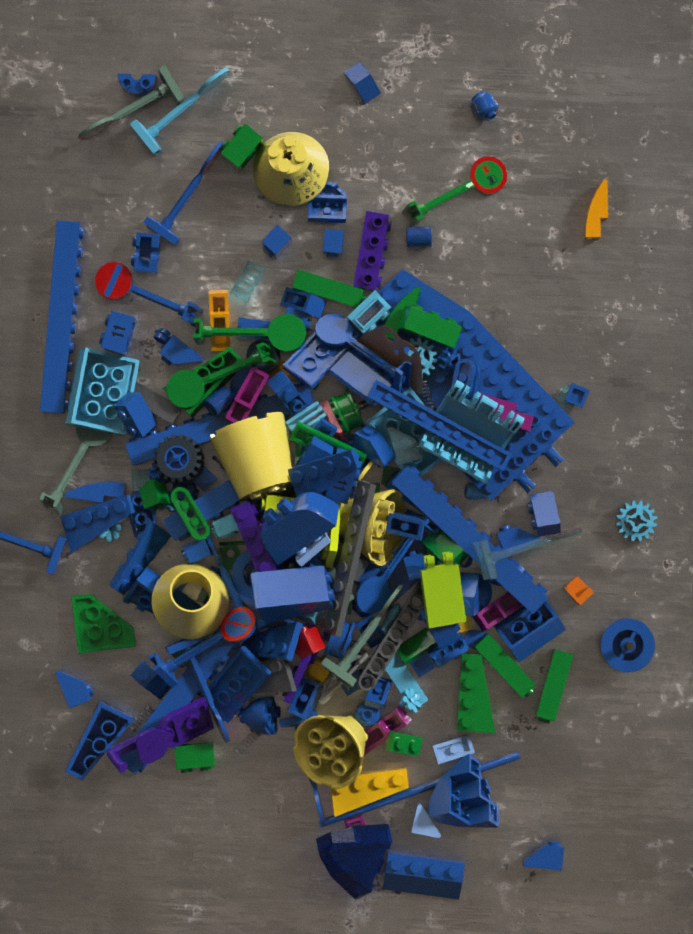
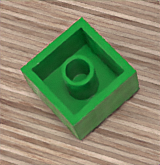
M247 124L239 125L233 132V139L231 141L227 140L221 147L222 159L239 173H241L264 144L263 137Z

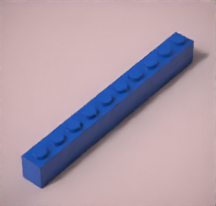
M57 220L40 405V412L65 414V410H68L69 399H66L67 391L71 389V380H68L69 372H72L73 361H70V353H74V342L71 341L72 334L76 332V323H73L74 315H77L78 304H75V296H79L77 277L81 276V266L78 265V261L83 255L80 239H84L85 231L80 222Z
M302 382L294 385L308 406L314 403L309 387ZM267 394L259 396L248 418L257 416L258 419L266 418L265 414L272 412H282L285 417L291 415V413L276 394L269 397ZM231 406L218 416H214L209 412L201 415L202 419L196 421L194 418L183 421L184 425L177 427L176 424L166 426L165 431L158 433V430L148 432L147 437L141 439L140 437H132L128 439L129 443L125 445L132 466L153 460V457H156L154 453L155 448L158 449L160 447L158 446L159 442L163 443L165 441L164 438H171V435L174 434L177 436L179 434L185 437L188 436L198 445L209 442L211 434L216 436L215 431L232 424L225 420Z
M406 465L393 478L391 483L534 614L549 598L545 594L548 590L540 583L536 585L531 580L534 577L526 570L522 572L517 567L520 564L512 557L508 559L503 555L506 551L498 544L494 546L490 542L492 538L484 531L480 533L476 529L477 524L470 518L466 520L461 515L463 511L456 505L452 507L447 502L449 498L444 493L440 492L438 494L433 489L435 485L427 478L423 480L419 476L421 472L415 466L409 467Z
M221 625L212 636L221 631ZM223 639L196 655L197 662L206 681L208 679L212 681L218 673L215 670L219 664L223 666L230 657L227 653L231 648L235 650L240 643H231ZM190 665L177 680L178 685L171 688L136 735L150 728H155L165 715L193 702L192 699L196 694L198 696L202 694ZM137 749L119 757L122 762L127 763V769L134 775L138 771L142 773L148 765L141 762Z

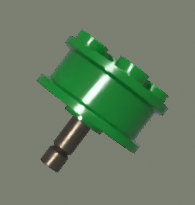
M348 388L345 389V393L337 397L330 396L331 399L328 402L343 434L347 432L349 435L351 434L350 430L359 426H365L360 416L362 414L360 410L371 404L365 400L356 403Z

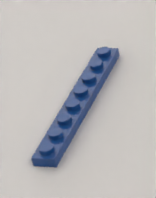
M377 379L366 396L501 471L505 469L512 453Z

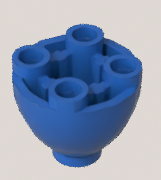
M274 697L258 698L239 711L240 723H245L253 731L264 735L277 734V718L281 716V708L276 706Z

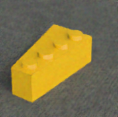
M406 767L361 772L358 778L344 788L331 789L334 816H339L408 789Z

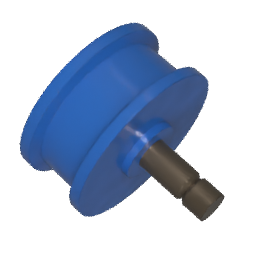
M344 622L341 637L327 633L325 641H328L323 654L324 657L330 655L338 658V662L341 661L345 651L349 647L352 648L357 642L352 640L355 622L351 624ZM364 644L361 651L367 653L370 646Z

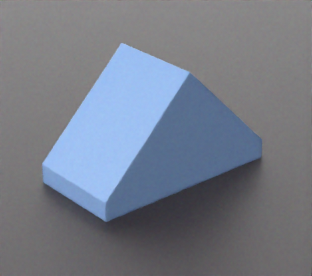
M420 802L417 803L411 833L440 838V832Z

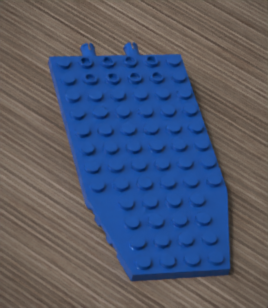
M402 269L378 292L391 306L392 310L390 312L392 313L398 303L416 287H420L421 293L417 305L423 307L422 311L439 313L440 318L445 320L446 318L454 319L457 321V325L462 326L456 346L452 349L460 354V359H468L479 365L480 377L477 391L481 394L516 403V412L534 416L530 433L518 430L504 450L512 453L503 471L494 467L486 484L482 481H477L466 472L463 473L490 501L512 482L516 481L528 494L531 489L526 484L532 489L535 488L536 484L525 475V470L541 455H545L556 468L564 458L553 448V444L575 421L467 309ZM379 301L375 302L358 321L364 326L384 306ZM387 319L385 321L380 320L376 326H384ZM353 325V329L359 332L362 337L363 334ZM401 329L398 336L403 341L410 343V338H413L414 342H417L418 336ZM419 337L421 339V343H423L426 340ZM428 341V347L430 345L434 346L431 351L437 352V355L433 357L434 359L438 358L442 350L448 351V348ZM425 351L424 358L429 361V353ZM438 361L432 364L435 370L429 369L430 376L423 374V381L427 380L425 383L428 384L427 389H422V395L414 391L426 407L436 406L435 409H432L435 412L451 389L454 375L453 370L447 373L443 371V368L438 367ZM402 386L401 393L405 392L409 388Z

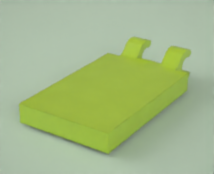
M450 551L442 552L443 564L435 565L434 556H423L425 569L419 571L427 628L466 622L459 565L453 564V553H450Z

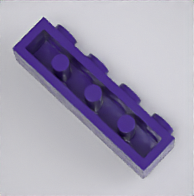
M366 211L354 287L372 292L376 290V287H381L382 277L379 276V270L384 269L385 258L382 257L383 250H387L389 239H385L386 231L390 232L392 220H388V214Z
M247 501L231 508L230 510L256 571L280 570L282 568L281 564L277 565L261 541L260 536L263 522H260L257 517L259 512L256 505L252 504L251 501Z

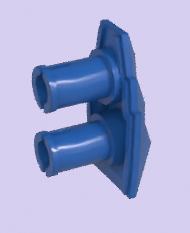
M139 490L132 491V504L135 513L129 516L134 537H137L139 532L143 533L147 526L144 524L147 518L156 523L155 510L144 509Z

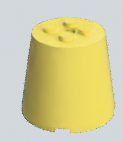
M282 412L265 414L266 418L258 419L257 416L250 417L215 431L216 436L214 434L209 436L240 501L261 500L266 498L267 494L281 493L287 487L293 485L288 473V469L293 466L285 419Z

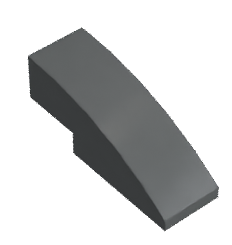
M135 383L134 392L141 393L151 413L174 424L183 408L176 406L170 400L142 384Z

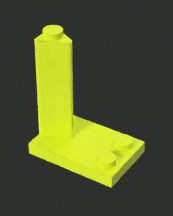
M267 494L266 498H262L261 509L264 512L269 508L276 511L278 510L277 504L284 498L291 501L294 498ZM334 501L339 504L337 524L328 531L331 542L322 550V559L325 560L324 567L332 568L338 550L341 503Z

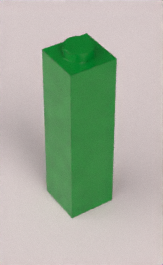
M299 269L292 289L311 293L319 298L354 309L366 299V295H363V289Z
M488 633L474 645L477 651L521 698L524 695L528 697L535 690L533 687L536 684Z
M553 649L535 716L539 717L538 721L548 724L550 721L555 722L573 654Z

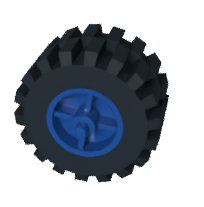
M174 434L171 435V438H164L165 441L163 443L159 442L158 446L160 447L158 449L155 448L154 451L156 457H153L154 467L158 471L157 473L166 481L174 485L189 484L192 479L194 481L197 479L198 473L201 475V467H204L203 459L205 457L201 447L188 436L185 437L181 434L177 436Z

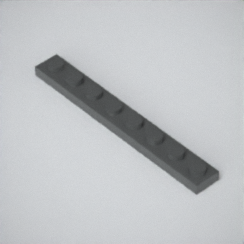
M358 480L333 585L335 601H332L333 609H328L323 629L324 632L338 637L342 635L376 485Z

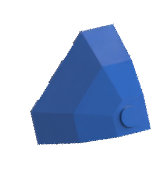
M470 754L465 755L439 779L429 799L428 813L431 819L441 824L456 827H499V808L497 803L491 800L489 793L492 791L487 778L483 779L481 775L482 766L478 759Z

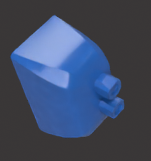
M304 492L291 501H288L286 498L279 501L277 504L278 510L276 511L272 508L266 510L263 516L265 521L262 525L260 538L277 565L281 564L333 529L337 524L339 504L323 495L314 492Z

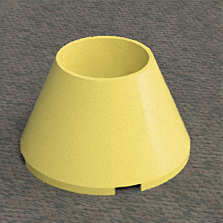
M195 563L180 564L167 570L156 582L152 593V610L159 625L169 634L181 639H199L213 633L222 624L229 608L228 590L221 577L212 569ZM195 583L207 591L209 601L200 609L186 610L174 601L172 594L182 584Z

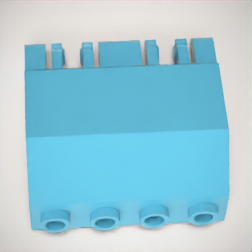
M456 380L436 412L505 449L513 435L521 427L525 418L518 414L514 417L515 412L513 411L508 413L505 420L499 418V415L504 410V406L500 404L496 409L498 403L485 395L480 398L481 393L478 391L474 394L472 400L469 401L465 396L468 395L470 387L466 385L461 392L464 383ZM425 430L419 446L424 451L438 456L442 461L448 462L458 470L468 473L477 481H482L485 484L488 482L494 468L493 466Z

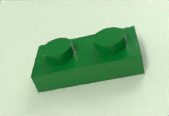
M389 731L385 750L419 756L423 738Z

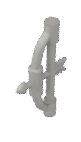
M366 652L363 655H356L352 662L356 660L358 662L348 673L352 675L371 657ZM330 673L322 686L321 697L318 701L324 705L342 684L348 689L350 686L339 680L326 692L330 682L337 678Z

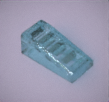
M248 260L230 294L248 303L265 269ZM249 267L258 271V275L248 271ZM245 274L255 278L254 282L244 277ZM243 280L252 286L248 288L245 285L241 284V282ZM238 287H240L248 291V293L244 294L238 291L237 289Z

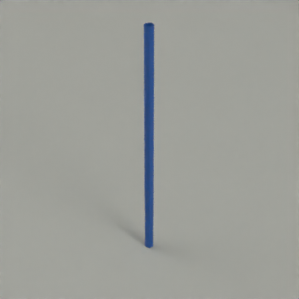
M519 752L481 764V772L521 759ZM439 779L390 795L339 816L325 818L326 825L322 826L321 821L318 820L320 827L322 828L434 789Z

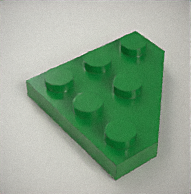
M92 594L71 596L78 654L136 647L134 627Z

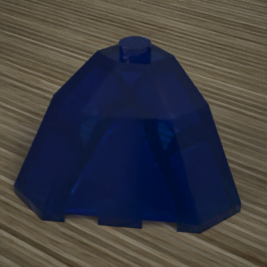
M388 824L351 826L331 831L317 838L316 842L320 859L330 876L350 896L357 900L372 892L374 887L372 883L376 874L380 873L385 861L383 857L386 850L391 847L392 838Z

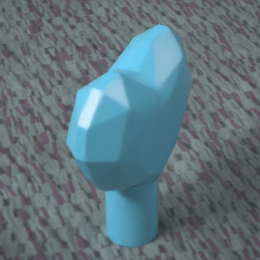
M399 603L390 606L380 631L387 633L391 623L394 622L400 612L401 607Z

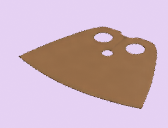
M388 326L377 327L357 340L393 367L396 366L398 368L407 359L413 362L410 387L422 395V363L418 350L412 344L403 341ZM385 332H390L395 337V341L387 339ZM404 347H409L414 352V356L407 355ZM394 349H397L399 354L395 353Z

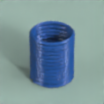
M431 226L407 227V247H431Z
M220 386L204 400V406L212 415L218 416L234 402L235 397L227 387Z

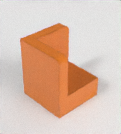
M578 576L563 588L580 606L594 593Z

